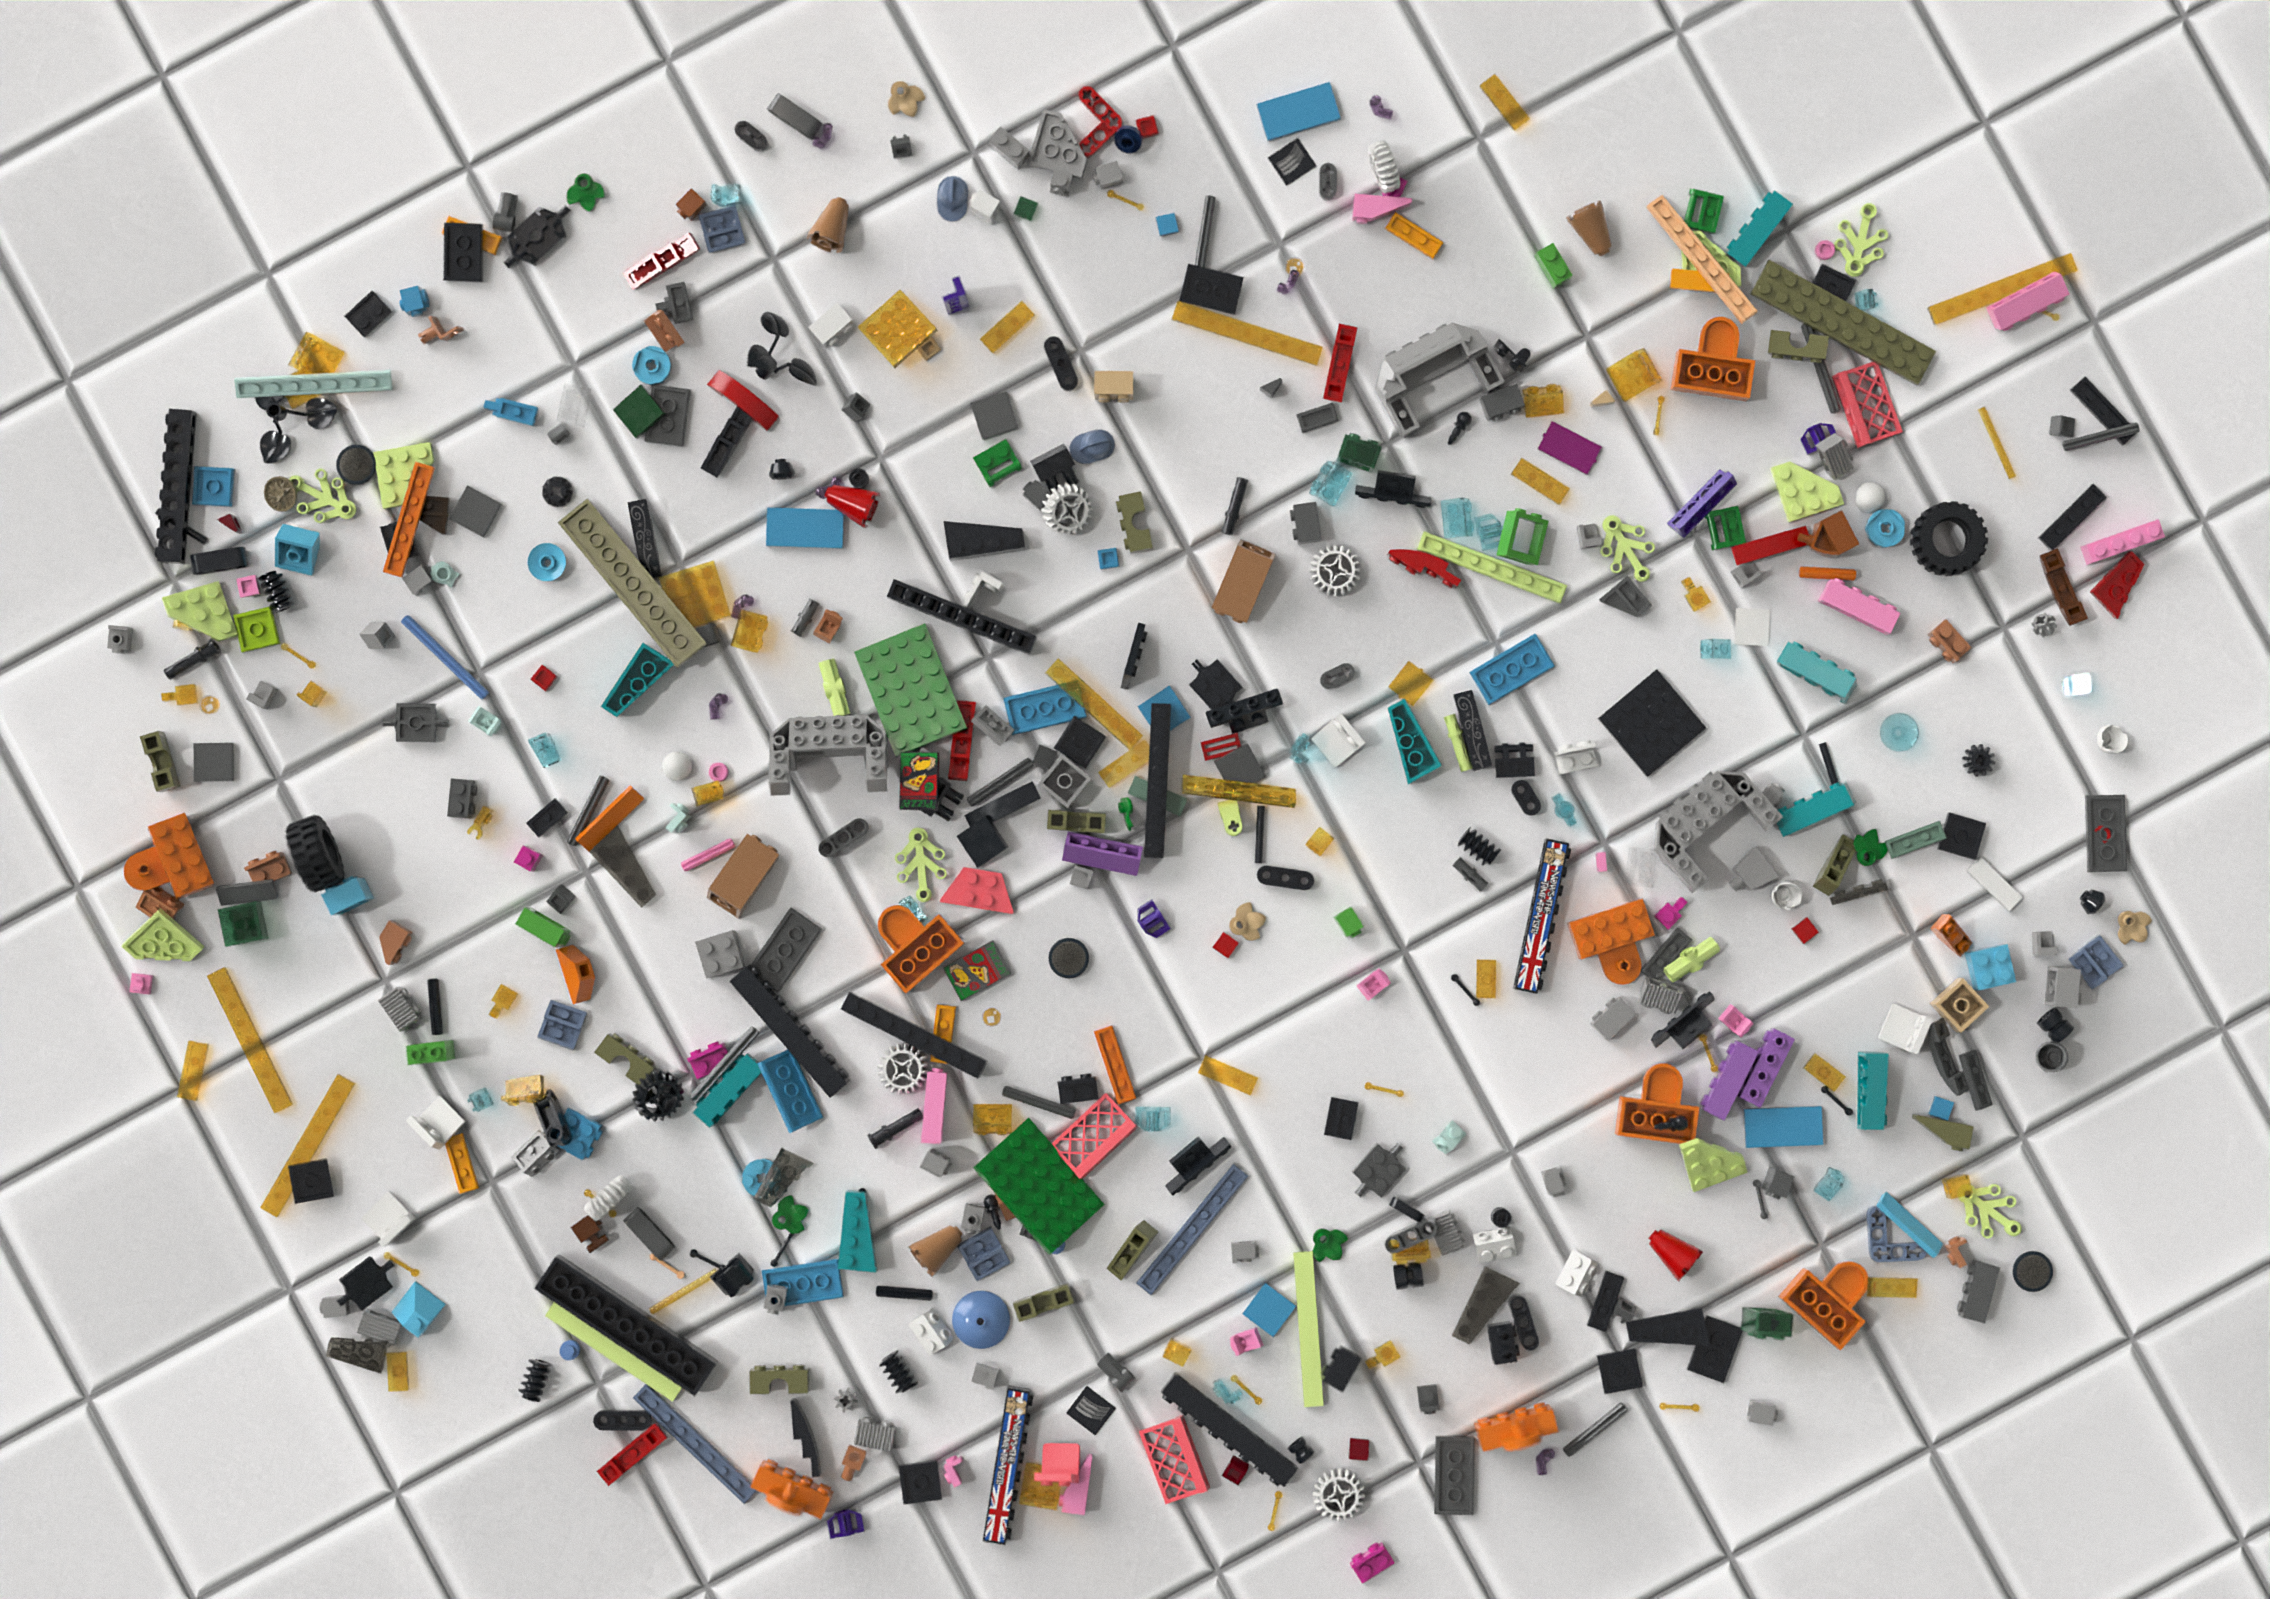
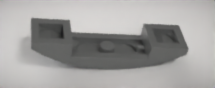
M1944 1017L1930 1025V1048L1935 1065L1944 1082L1956 1096H1960L1969 1089L1964 1072H1957L1945 1039L1950 1036V1032Z

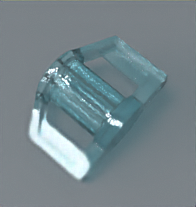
M1492 513L1474 517L1482 551L1498 547L1499 541L1485 544L1484 540L1497 536L1501 537L1503 529L1501 522ZM1494 519L1497 522L1482 527L1480 525V522ZM1493 529H1497V531H1493V532H1489V533H1485V534H1484V532H1486V531L1493 530Z
M1560 793L1552 796L1551 798L1556 805V816L1564 819L1568 827L1576 824L1577 822L1573 815V804L1565 801Z
M1137 1106L1135 1107V1124L1144 1131H1161L1171 1125V1107ZM1142 1111H1146V1127L1142 1125ZM1160 1111H1164V1126L1160 1128Z

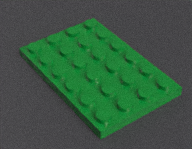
M925 623L854 652L896 758L900 756V752L914 751L967 729Z
M1027 1118L973 1167L1049 1255L1105 1205L1083 1179H1079L1075 1172L1059 1156L1057 1149L1030 1118Z

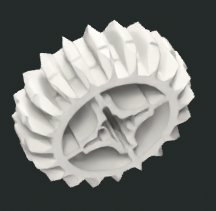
M1378 141L1369 145L1370 164L1378 187L1383 193L1393 192L1400 187V177L1388 143Z
M1065 483L1064 487L1058 485V490L1051 489L1052 495L1046 494V497L1049 499L1048 501H1042L1046 507L1041 510L1045 513L1042 517L1044 520H1047L1045 522L1052 531H1057L1058 534H1063L1064 532V534L1069 535L1070 532L1077 533V528L1083 530L1082 524H1088L1086 518L1092 517L1088 511L1093 510V508L1089 505L1092 503L1091 499L1088 498L1089 494L1084 492L1083 488L1077 487L1075 484L1070 486V484ZM1070 495L1075 496L1073 499H1072V498H1070L1069 500H1064V499H1063V498L1066 497V496H1070ZM1066 518L1071 519V521L1066 523L1059 522L1060 520H1065Z
M1336 544L1333 545V551L1330 550L1329 546H1326V553L1320 549L1321 557L1315 554L1314 559L1317 562L1311 561L1310 565L1315 566V568L1309 569L1310 573H1315L1310 579L1318 580L1314 583V587L1320 584L1322 586L1319 589L1320 592L1324 588L1328 589L1326 592L1327 596H1329L1331 590L1334 597L1337 596L1338 590H1340V594L1343 596L1345 594L1344 588L1350 592L1351 587L1349 585L1351 584L1354 587L1357 585L1353 579H1360V576L1355 575V573L1361 572L1360 568H1355V566L1360 564V561L1353 562L1357 557L1356 554L1350 557L1351 549L1344 553V546H1341L1340 551L1337 550ZM1337 555L1333 564L1321 563L1326 557ZM1342 557L1349 563L1351 572L1342 568ZM1338 562V571L1341 573H1337L1332 580L1333 571L1330 568H1334ZM1319 569L1329 574L1328 584L1321 578ZM1337 577L1349 578L1346 583L1333 586Z
M898 1043L896 1045L897 1050L890 1046L889 1049L892 1053L886 1050L883 1052L887 1056L886 1059L884 1057L879 1058L884 1064L877 1065V1068H883V1071L878 1072L877 1075H884L880 1082L882 1083L885 1080L888 1082L884 1086L885 1089L890 1085L893 1086L891 1093H894L897 1088L898 1095L902 1094V1089H905L906 1095H909V1088L916 1092L915 1085L920 1088L923 1086L919 1082L920 1079L922 1081L927 1080L922 1074L929 1072V1070H923V1067L929 1066V1063H922V1060L926 1059L925 1055L921 1058L918 1056L922 1050L919 1049L915 1053L913 1052L914 1046H911L910 1050H908V1043H905L904 1049H901V1045ZM906 1053L911 1055V1057L907 1061L901 1062L894 1055ZM915 1060L919 1067L917 1078L910 1069ZM889 1061L892 1062L896 1069L891 1078L887 1070ZM910 1062L907 1065L908 1068L906 1069L908 1070V1072H903L896 1076L899 1073L898 1070L900 1069L898 1068V1066H903ZM905 1076L912 1083L900 1085L895 1083V1081L899 1077Z
M620 1175L588 1202L584 1210L594 1221L600 1220L631 1192L633 1186L627 1178Z
M1338 1468V1474H1335L1334 1470L1330 1469L1331 1476L1324 1472L1323 1475L1326 1479L1323 1480L1319 1477L1318 1481L1321 1485L1314 1484V1488L1319 1491L1313 1492V1496L1318 1497L1313 1501L1314 1504L1321 1503L1316 1508L1318 1511L1324 1508L1322 1516H1326L1329 1513V1520H1332L1333 1516L1336 1515V1521H1340V1516H1343L1344 1521H1346V1514L1349 1513L1353 1518L1352 1510L1360 1511L1356 1505L1363 1506V1501L1359 1499L1365 1498V1494L1359 1492L1363 1491L1364 1487L1358 1486L1361 1483L1360 1479L1353 1481L1356 1474L1353 1473L1348 1477L1349 1470L1346 1469L1343 1475L1341 1468ZM1338 1480L1350 1483L1353 1488H1342ZM1332 1482V1491L1323 1496L1325 1487ZM1336 1486L1338 1487L1340 1493H1344V1495H1341L1342 1503H1340L1337 1496H1334V1494L1336 1495L1337 1491ZM1354 1494L1352 1503L1345 1508V1499ZM1325 1502H1336L1340 1510L1330 1508Z

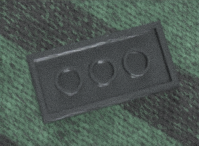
M2086 795L2087 872L2127 871L2125 795ZM2098 826H2103L2097 832L2094 831ZM2104 828H2108L2111 832L2109 839H2106L2107 833L2103 830Z
M790 907L751 966H756L761 972L760 976L763 980L769 981L774 990L780 992L822 931V928Z
M1435 1436L1434 1514L1473 1515L1474 1436Z

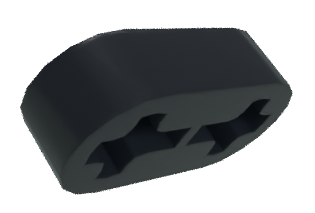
M740 121L736 124L735 133L738 138L755 151L766 149L767 139L759 130L747 121ZM747 126V131L750 133V135L748 136L745 133L740 134L741 131L739 128H745ZM753 136L758 140L762 138L763 144L755 146L756 143L752 139Z
M1393 1197L1389 1203L1390 1206L1417 1222L1422 1221L1425 1216L1396 1197Z

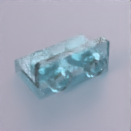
M1327 461L1322 465L1318 478L1313 481L1309 494L1334 507L1353 473L1336 462Z
M1461 497L1441 500L1444 538L1471 537L1474 531V524L1471 520L1472 504L1469 499Z
M1300 733L1288 751V754L1291 755L1290 759L1298 764L1302 762L1307 763L1309 760L1300 754V752H1305L1310 744L1307 741L1309 736Z

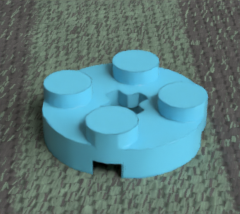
M648 346L635 354L632 368L641 382L648 385L663 383L668 378L671 372L670 357L661 348ZM655 361L657 367L650 371L647 363Z
M1882 509L1869 517L1865 531L1869 540L1876 546L1881 548L1891 547L1899 543L1904 537L1905 522L1903 517L1895 510ZM1882 524H1884V525L1889 524V525H1890V527L1888 528L1889 531H1890L1889 533H1887V532H1884V533H1883V532L1881 531V529H1882L1881 525H1882Z
M757 1159L750 1162L742 1174V1184L747 1192L755 1197H767L773 1194L781 1183L780 1170L769 1159ZM765 1173L766 1182L762 1181L759 1183L758 1177H756L757 1174Z

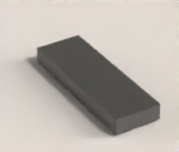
M273 879L221 885L216 888L221 906L273 900L278 897Z
M1677 927L1642 967L1641 972L1647 977L1659 980L1664 974V967L1675 961L1692 939Z
M1976 1050L1958 1055L1975 1111L1993 1105Z

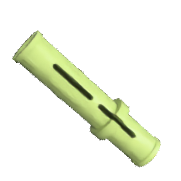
M1456 714L1443 717L1449 732L1447 735L1453 744L1460 771L1472 769L1462 737L1463 731L1460 730Z

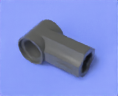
M501 192L498 210L493 217V229L511 233L514 231L517 195Z
M1109 1352L1097 1363L1099 1368L1110 1378L1113 1385L1121 1392L1136 1379Z

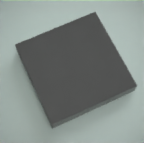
M1007 391L970 403L982 440L1018 429Z
M467 485L449 519L484 537L502 504Z
M193 743L194 782L234 781L233 743Z
M1248 743L1214 761L1232 795L1266 777Z

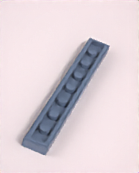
M1233 1163L1136 1284L1152 1295L1238 1190L1248 1175Z
M645 1384L633 1397L642 1408L743 1504L757 1491L750 1487L752 1483L653 1388Z

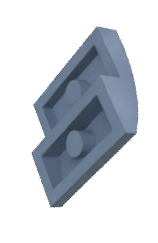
M736 205L698 215L708 253L746 243Z
M2100 934L2068 958L2075 969L2081 970L2083 979L2092 990L2124 966Z
M550 1000L537 1038L574 1051L587 1012Z
M991 1226L957 1246L976 1281L1010 1263Z

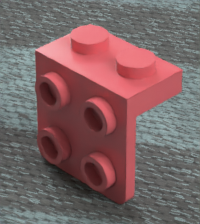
M1045 1443L1042 1454V1473H1035L1034 1481L1041 1482V1486H1052V1483H1059V1486H1071V1483H1079L1080 1445Z

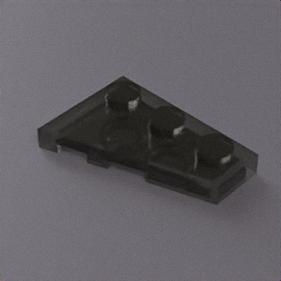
M1878 879L1865 887L1864 884L1852 887L1853 890L1848 892L1845 889L1836 891L1834 896L1830 897L1831 903L1835 905L1889 890L1892 887L1891 880L1883 881V879Z
M781 1147L753 1199L772 1207L788 1191V1187L794 1180L798 1181L801 1177L800 1174L814 1163Z
M331 1337L328 1342L326 1357L381 1374L384 1369L389 1341L382 1340L380 1343L373 1342L371 1339H365L362 1342L355 1341L353 1338Z

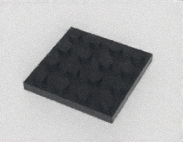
M1657 669L1597 718L1646 777L1651 775L1706 729L1704 724Z

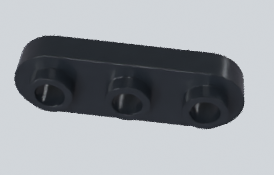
M1055 336L1047 338L1044 343V350L1059 385L1065 391H1073L1078 386V378L1060 338ZM1056 343L1057 347L1055 349H1051L1050 344ZM1063 360L1065 362L1064 366H1058V361ZM1071 378L1072 383L1066 384L1065 379Z
M1267 865L1260 867L1257 871V879L1264 885L1308 890L1314 884L1313 875L1307 871ZM1265 871L1270 873V877L1268 879L1263 878V873ZM1287 874L1289 876V880L1287 882H1284L1282 880V875ZM1302 877H1306L1308 879L1307 884L1304 885L1301 883Z
M601 1410L594 1416L593 1423L597 1429L603 1431H643L651 1425L652 1416L645 1410ZM602 1416L607 1418L606 1423L601 1421ZM620 1417H625L626 1423H622ZM644 1417L646 1419V1422L641 1423L639 1421V1418Z

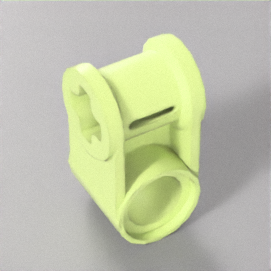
M1236 798L1218 802L1220 816L1227 834L1230 836L1239 835L1242 831V822ZM1232 822H1234L1235 825H1239V827H1237L1236 832H1233L1232 829L1228 828L1231 826Z

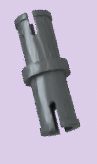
M809 598L802 613L799 612V618L791 632L801 637L808 623L812 622L811 618L820 604Z
M1461 857L1452 865L1464 876L1466 881L1468 880L1480 892L1488 885V882L1476 872L1477 870L1471 868Z

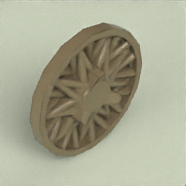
M276 476L265 484L264 497L272 509L279 512L288 511L297 502V490L288 478Z

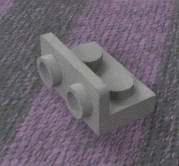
M987 705L971 720L973 724L999 746L1006 742L1014 732V729Z
M538 1130L511 1158L523 1173L533 1177L540 1173L549 1161L555 1158L559 1149L549 1146L543 1132Z

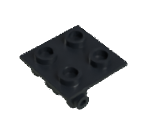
M1498 339L1494 345L1496 353L1502 358L1505 356L1510 361L1509 365L1513 370L1522 372L1527 366L1525 363L1531 355L1530 351L1527 348H1523L1515 354Z

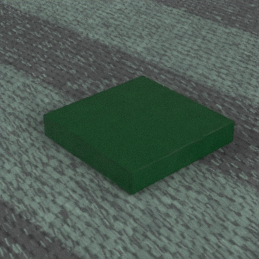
M639 385L613 409L636 439L641 437L665 415V412L643 385Z

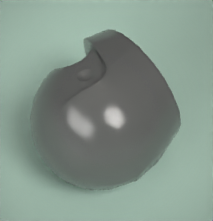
M2057 1042L2043 1043L2037 1049L2035 1055L2037 1065L2045 1072L2061 1071L2067 1065L2069 1058L2066 1048Z

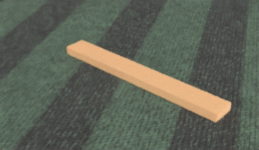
M1661 195L1648 204L1646 207L1739 322L1743 324L1757 314V309L1665 197Z

